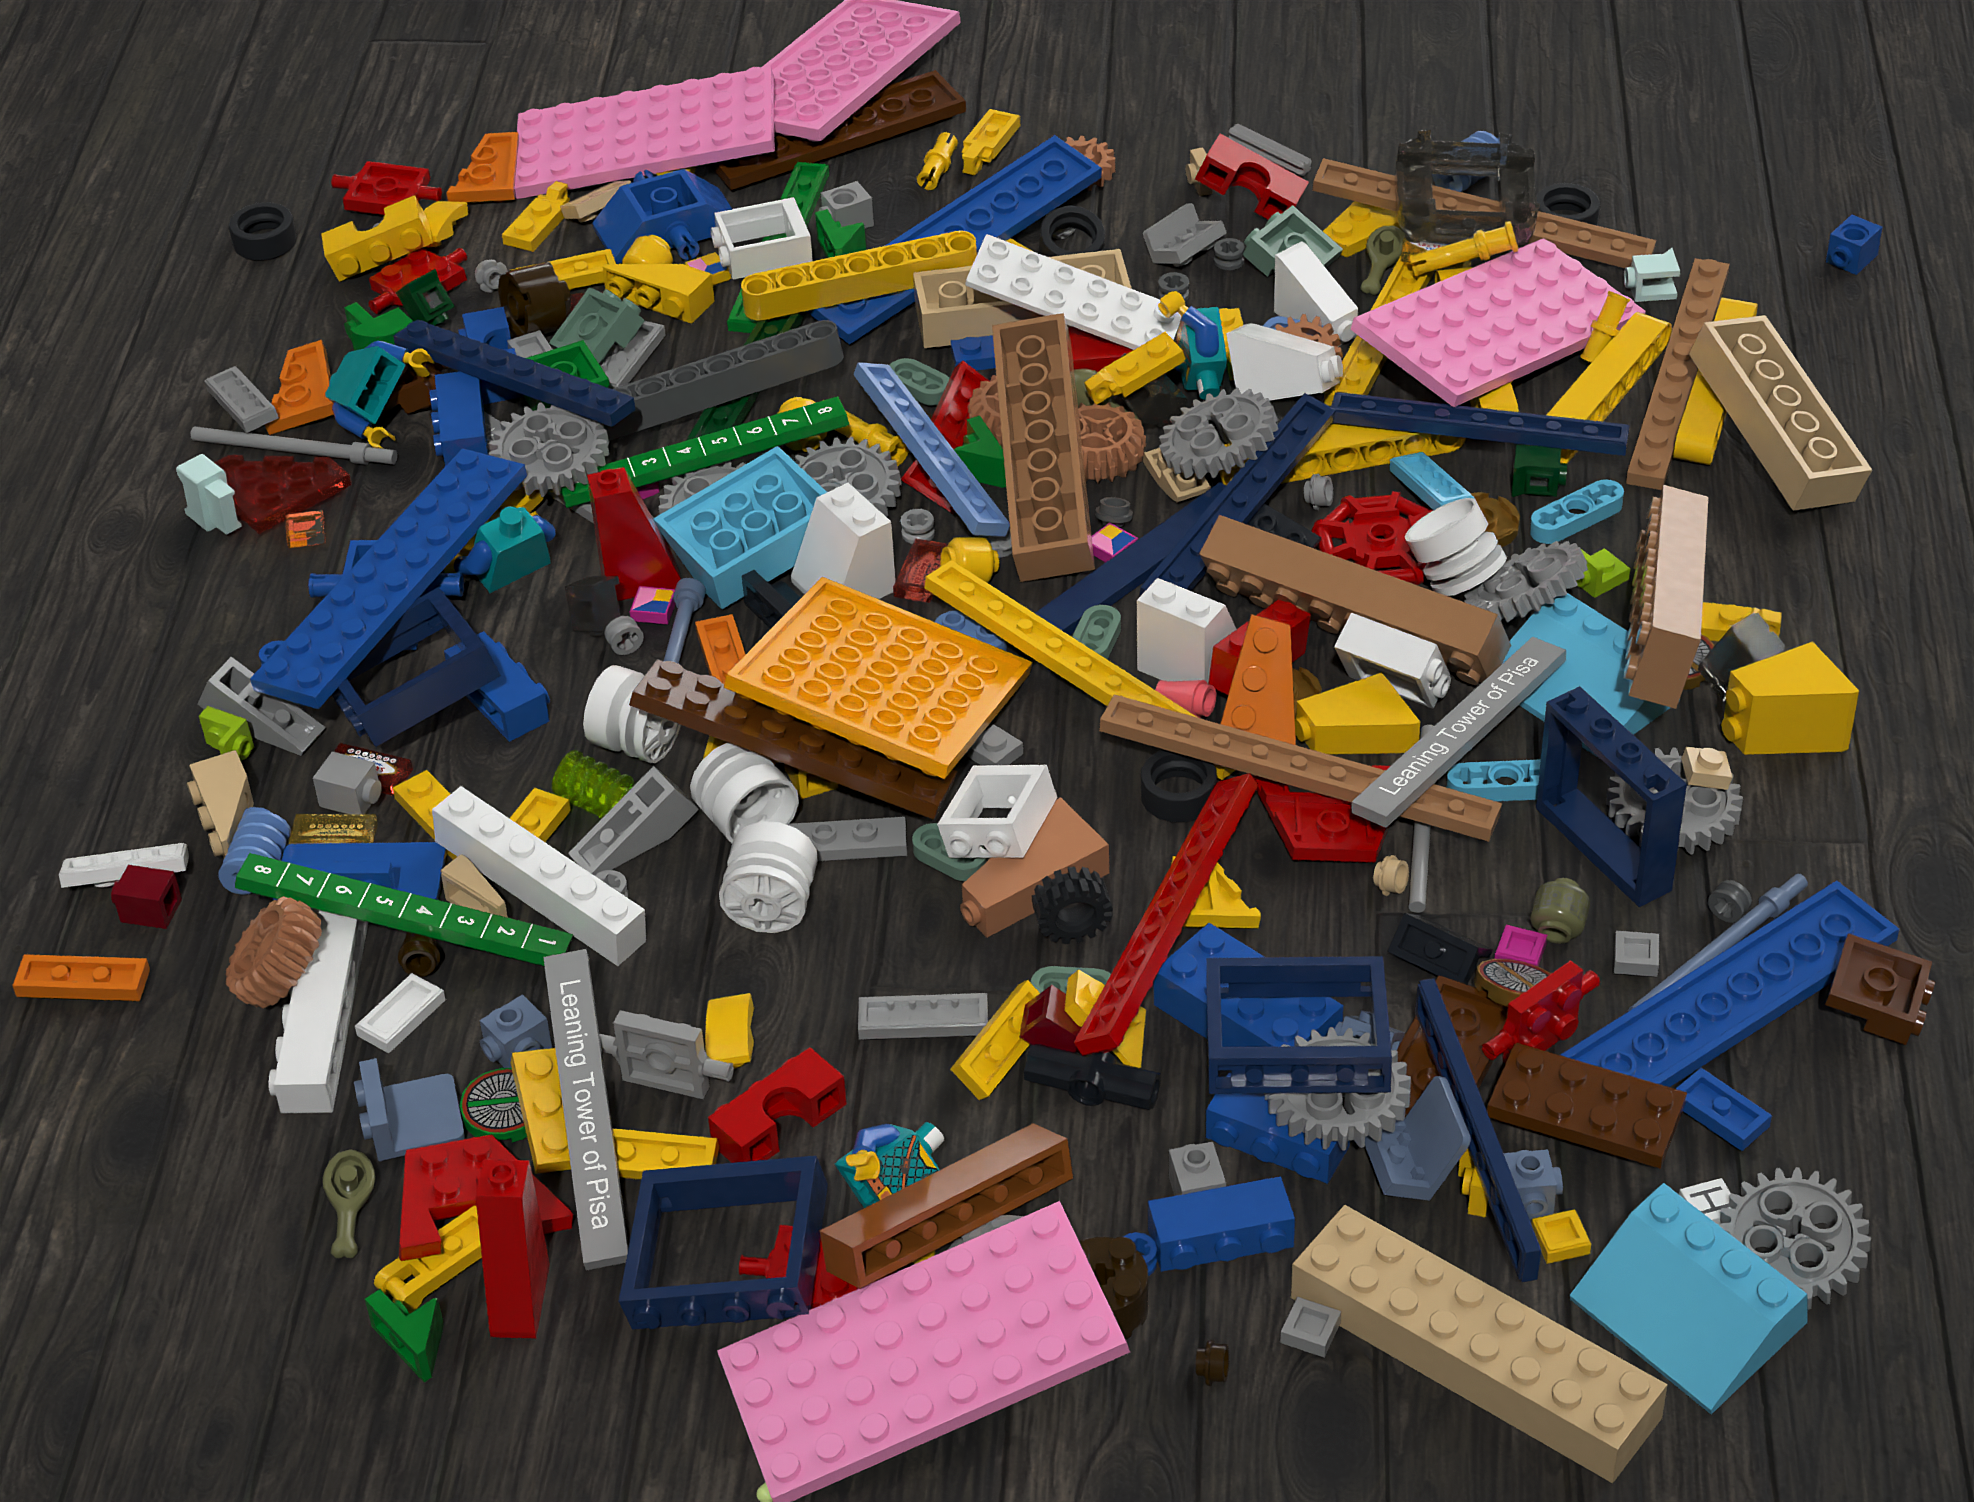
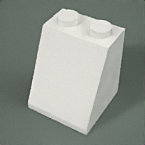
M1253 323L1245 324L1226 333L1235 386L1239 388L1241 395L1248 389H1252L1254 395L1261 392L1264 399L1277 400L1302 396L1304 393L1308 395L1323 393L1340 383L1339 377L1343 376L1342 360L1339 355L1335 354L1334 346Z
M846 483L816 498L791 574V582L802 593L806 594L821 577H825L880 599L896 591L891 521L853 486Z
M1157 578L1137 600V670L1164 681L1205 680L1208 683L1213 646L1237 630L1226 605Z

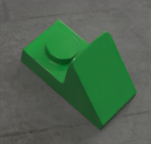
M828 209L815 212L817 240L827 258L866 250L864 223L860 222L842 227L839 221H834Z
M981 416L967 419V435L963 437L964 445L955 448L954 451L979 483L1001 488L1006 487L1003 448Z
M381 1289L365 1298L372 1328L423 1382L432 1378L444 1326L438 1299H431L409 1314L402 1302L399 1300L392 1302Z

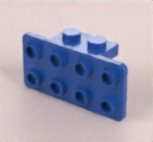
M437 842L304 843L287 845L284 848L282 861L439 900L442 883L441 869L445 867L447 850Z

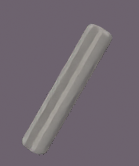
M1235 124L1234 127L1229 129L1230 139L1299 176H1304L1310 172L1312 162L1310 158L1241 124Z

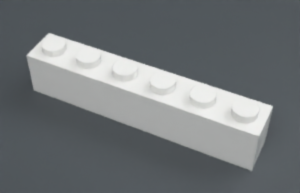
M462 786L432 809L435 842L457 857L461 854L466 856L480 873L568 933L573 934L574 937L615 965L619 966L646 942L645 909Z
M315 908L310 909L317 913V917L321 919L320 928L322 932L317 940L319 947L314 951L312 955L313 960L309 962L305 969L306 973L302 974L297 980V986H292L289 989L290 1004H285L282 1012L284 1034L283 1037H277L276 1059L278 1064L277 1068L271 1069L269 1074V1092L271 1096L276 1095L281 1113L333 1112L368 928L367 921Z

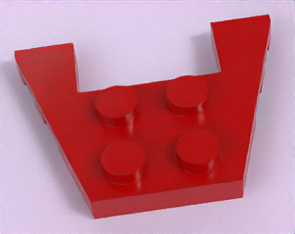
M1372 765V767L1379 768V769H1382V770H1387V769L1390 767V766ZM1252 775L1258 784L1256 790L1293 860L1376 862L1390 825L1385 828L1353 814L1351 802L1319 793L1290 792L1288 784Z
M492 1134L406 1150L399 1245L400 1261L441 1254L442 1240L433 1220L459 1216L474 1205L476 1206V1191L483 1159L518 1160ZM532 1174L544 1234L571 1229L573 1220L571 1210Z

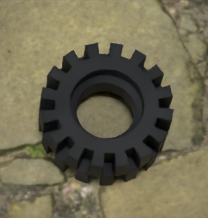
M1068 867L1067 874L1062 875L1060 869L1054 871V879L1048 876L1042 879L1043 886L1037 885L1034 889L1035 895H1032V903L1039 929H1041L1045 937L1049 935L1050 941L1056 943L1061 938L1062 944H1070L1071 938H1075L1076 943L1084 942L1082 936L1088 934L1091 939L1097 936L1096 928L1103 931L1107 927L1105 921H1111V911H1113L1105 882L1103 878L1100 879L1099 873L1093 871L1090 874L1089 868L1082 867L1080 872L1077 873L1075 867ZM1073 903H1080L1075 907L1064 908Z

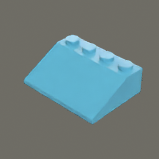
M776 446L653 518V520L692 577L700 581L706 588V594L721 609H724L744 597L742 575L755 570L769 582L794 567L816 498L827 493V491L782 449Z
M1570 594L1556 596L1553 598L1555 601L1553 604H1543L1540 611H1535L1510 640L1511 647L1503 663L1531 637L1566 649V661L1519 704V706L1542 721H1545L1547 701L1579 686L1633 735L1671 708L1628 696L1630 680L1623 677L1628 661L1625 659L1629 644V641H1627L1629 631ZM1582 742V747H1583L1584 749H1586L1587 751H1589L1590 753H1592L1593 755H1595L1596 757H1598L1591 749H1589V748Z
M1665 1183L1660 1185L1631 1212L1570 1294V1300L1710 1414L1716 1411L1807 1323L1806 1292Z

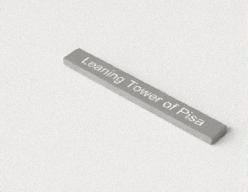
M1531 637L1352 801V813L1387 828L1566 661V649Z
M586 949L546 956L543 958L583 1263L586 1270L626 1263L629 1244L589 957Z

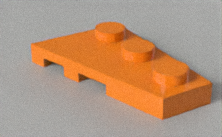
M518 132L485 134L472 153V162L468 168H462L458 174L459 181L456 186H450L446 192L448 201L504 202L506 200H515L514 187L519 142Z
M322 340L288 350L279 377L281 387L279 393L274 394L271 402L279 418L265 424L269 435L312 421L323 420L328 416L334 415L332 411L334 402L325 397V393L330 385L331 374L327 352Z
M1251 614L1220 724L1296 745L1291 630L1289 624Z

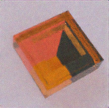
M323 510L286 515L288 548L326 544Z

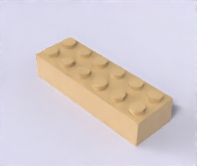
M1120 249L1049 257L1132 289ZM972 266L913 273L915 308L924 348H942L951 345V340H959L966 337L993 335L992 325L1043 317L1044 315L967 287L965 282Z
M1766 315L1704 322L1689 355L1792 510L1855 502L1872 469Z

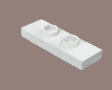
M178 843L68 858L63 861L59 873L61 888L93 883L96 887L112 886L117 880H120L128 865L174 872L186 871L189 859L187 844Z

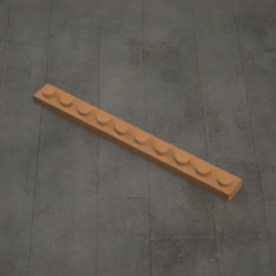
M1325 158L1322 159L1313 181L1312 191L1473 231L1481 229L1483 232L1504 227L1505 222L1511 221L1517 242L1531 244L1544 238L1554 243L1565 254L1622 268L1631 267L1632 256L1652 255L1656 240Z
M1695 258L1629 465L1626 484L1662 490L1663 485H1665L1673 459L1678 429L1698 371V367L1689 353L1704 322H1712L1715 319L1727 281L1730 264L1717 262L1712 259L1702 260Z
M1115 694L1100 719L1099 731L1234 770L1251 773L1252 775L1351 803L1386 771ZM1433 784L1400 816L1490 841L1500 817L1502 803Z

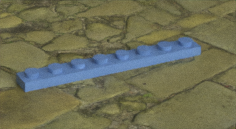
M858 362L853 375L876 404L879 411L882 412L891 424L893 430L897 432L906 444L908 450L912 452L921 464L923 470L927 472L936 484L938 490L942 492L951 504L953 510L966 524L969 531L973 535L982 538L989 536L1006 537L1010 527L1009 521L892 368L885 364Z

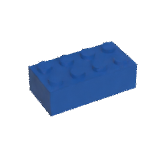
M1208 923L1162 964L1154 979V1006L1208 1039L1206 958H1260L1264 956L1211 923ZM1220 983V987H1229L1228 983ZM1331 997L1221 998L1222 1047H1281L1283 1044L1295 1046V1036L1298 1035L1309 1041L1311 1040V1030L1314 1029L1321 1037H1326L1329 1027L1335 1029L1339 1021L1343 1022L1344 1005Z

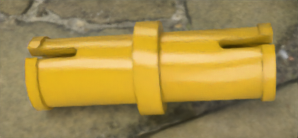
M941 133L933 149H930L925 155V165L917 176V183L922 187L925 180L928 179L929 181L924 188L926 190L935 189L942 173H945L950 167V158L958 145V140L954 135L949 144L946 142L951 133Z
M1608 291L1597 321L1593 320L1591 323L1593 330L1580 358L1592 363L1612 340L1613 336L1616 337L1620 330L1617 327L1630 301L1629 298Z

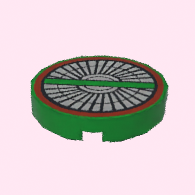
M512 1068L491 1070L472 1080L463 1091L459 1105L465 1128L474 1137L492 1134L499 1142L500 1140L510 1138L512 1142L525 1139L527 1134Z

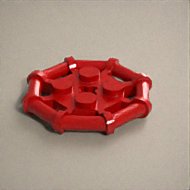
M1392 491L1391 495L1359 498L1348 495L1343 497L1341 504L1324 519L1317 520L1314 523L1312 532L1322 538L1318 543L1319 551L1345 560L1351 558L1355 560L1356 564L1373 570L1401 567L1402 569L1381 570L1378 572L1420 585L1424 582L1425 574L1423 569L1427 563H1417L1415 561V556L1405 539V535L1418 520L1432 512L1433 509L1429 510L1402 497L1401 492ZM1400 513L1407 515L1408 519L1401 517ZM1347 517L1354 518L1351 523H1349V519L1345 523L1343 522ZM1377 536H1384L1385 539H1379ZM1332 538L1343 539L1344 544L1334 547Z

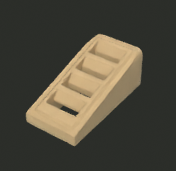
M463 854L459 855L441 869L443 888L447 901L452 904L508 918L505 901Z

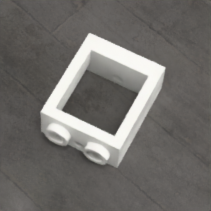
M794 197L714 213L716 227L711 228L712 242L714 248H718L722 267L728 266L732 279L813 261L810 233ZM781 233H786L787 236L785 238L774 239L739 247H734L732 244L735 242L770 235H776Z
M1350 614L1334 646L1348 676L1361 680L1383 673L1401 697L1433 709L1438 698H1443L1446 695L1451 683L1450 673L1437 644L1357 614Z
M1047 765L972 766L937 824L948 857L1023 858L1057 799ZM983 808H1012L1007 818H978Z

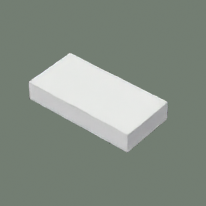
M411 973L355 1025L357 1036L390 1053L446 1000L444 990Z

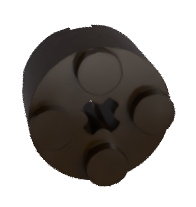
M544 262L505 272L506 274H502L498 284L499 300L501 307H508L510 317L506 318L509 330L514 337H520L539 330L543 335L557 332L568 317L565 301H569L570 292L567 283L564 280H558L552 264Z
M1093 1237L1079 1241L1123 1336L1127 1340L1132 1336V1331L1140 1323L1143 1325L1148 1315V1268L1139 1251L1136 1250L1135 1243L1126 1237Z

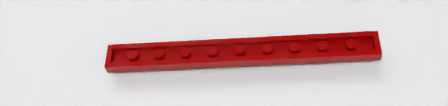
M1251 773L1219 781L1214 786L1074 1040V1044L1082 1056L1100 1051L1103 1053L1113 1051L1123 1042V1037L1129 1025L1138 1014V1009L1144 997L1153 986V981L1159 969L1167 960L1173 943L1182 932V927L1188 915L1195 907L1196 900L1203 887L1209 881L1211 872L1217 861L1222 857L1225 846L1231 835L1236 831L1240 818L1250 804L1249 802L1258 787Z

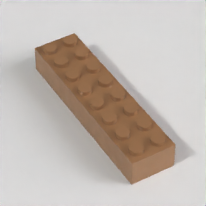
M1064 313L992 325L1012 555L1020 582L1095 570L1072 346Z
M1663 485L1660 497H1652L1646 516V519H1649L1646 531H1640L1635 548L1637 555L1634 569L1636 571L1633 577L1632 586L1634 590L1630 604H1633L1629 616L1631 625L1627 636L1629 644L1625 659L1628 661L1623 678L1630 680L1628 696L1674 709L1677 708L1701 641L1708 515L1707 496Z
M1221 515L1218 516L1199 553L1207 567V572L1216 582L1217 589L1229 596L1235 597L1239 593L1249 597L1250 601L1265 609L1278 599L1293 603L1297 608L1310 613V620L1317 622L1319 627L1333 634L1343 630L1351 613L1357 614L1437 644L1448 671L1456 673L1459 679L1472 685H1477L1478 682L1482 683L1499 668L1511 647L1499 615Z

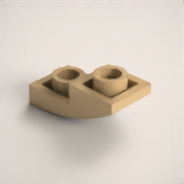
M1160 448L1144 452V465L1161 489L1174 501L1180 502L1204 494L1211 489L1205 476L1198 479L1196 473L1188 478H1185L1183 472L1175 474L1173 468H1168Z

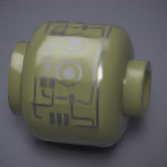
M1557 878L1555 881H1549L1540 885L1536 892L1530 915L1532 926L1538 933L1547 934V941L1558 944L1569 942L1570 939L1580 936L1585 928L1590 908L1589 896L1575 881L1568 878Z

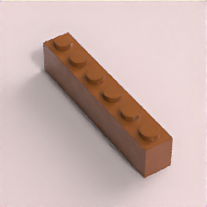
M1033 1123L820 1230L827 1272L861 1289L1073 1179L1068 1139Z

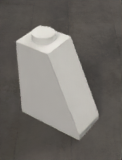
M1301 241L1275 255L1274 312L1279 316H1291L1293 319L1300 320L1302 314H1306L1309 322H1312L1316 316H1319L1323 326L1328 323L1332 325L1333 334L1339 335L1340 345L1355 338L1357 334L1350 329L1354 317L1358 316V307L1307 244Z

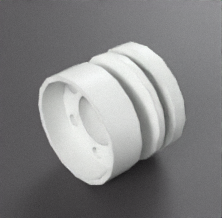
M1473 498L1455 500L1433 510L1418 520L1405 535V539L1416 560L1421 563H1427L1423 571L1427 580H1431L1430 584L1434 592L1452 596L1467 591L1494 575L1507 559L1501 546L1497 545L1498 540L1494 533L1484 532L1488 522L1477 501Z
M612 665L605 669L597 678L589 694L583 722L585 737L591 744L612 751L623 750L627 756L637 757L649 763H657L672 748L681 725L630 706L632 692L644 675L628 668Z
M728 742L715 748L701 761L694 771L690 784L691 798L713 821L731 844L737 832L749 824L762 821L790 824L799 804L797 789L775 767L768 757Z
M762 821L749 824L738 831L731 846L727 861L728 867L724 873L723 883L719 891L720 906L727 916L740 926L756 932L777 933L789 930L800 923L806 911L807 900L810 895V885L813 881L818 861L817 850L809 837L798 829L780 822Z

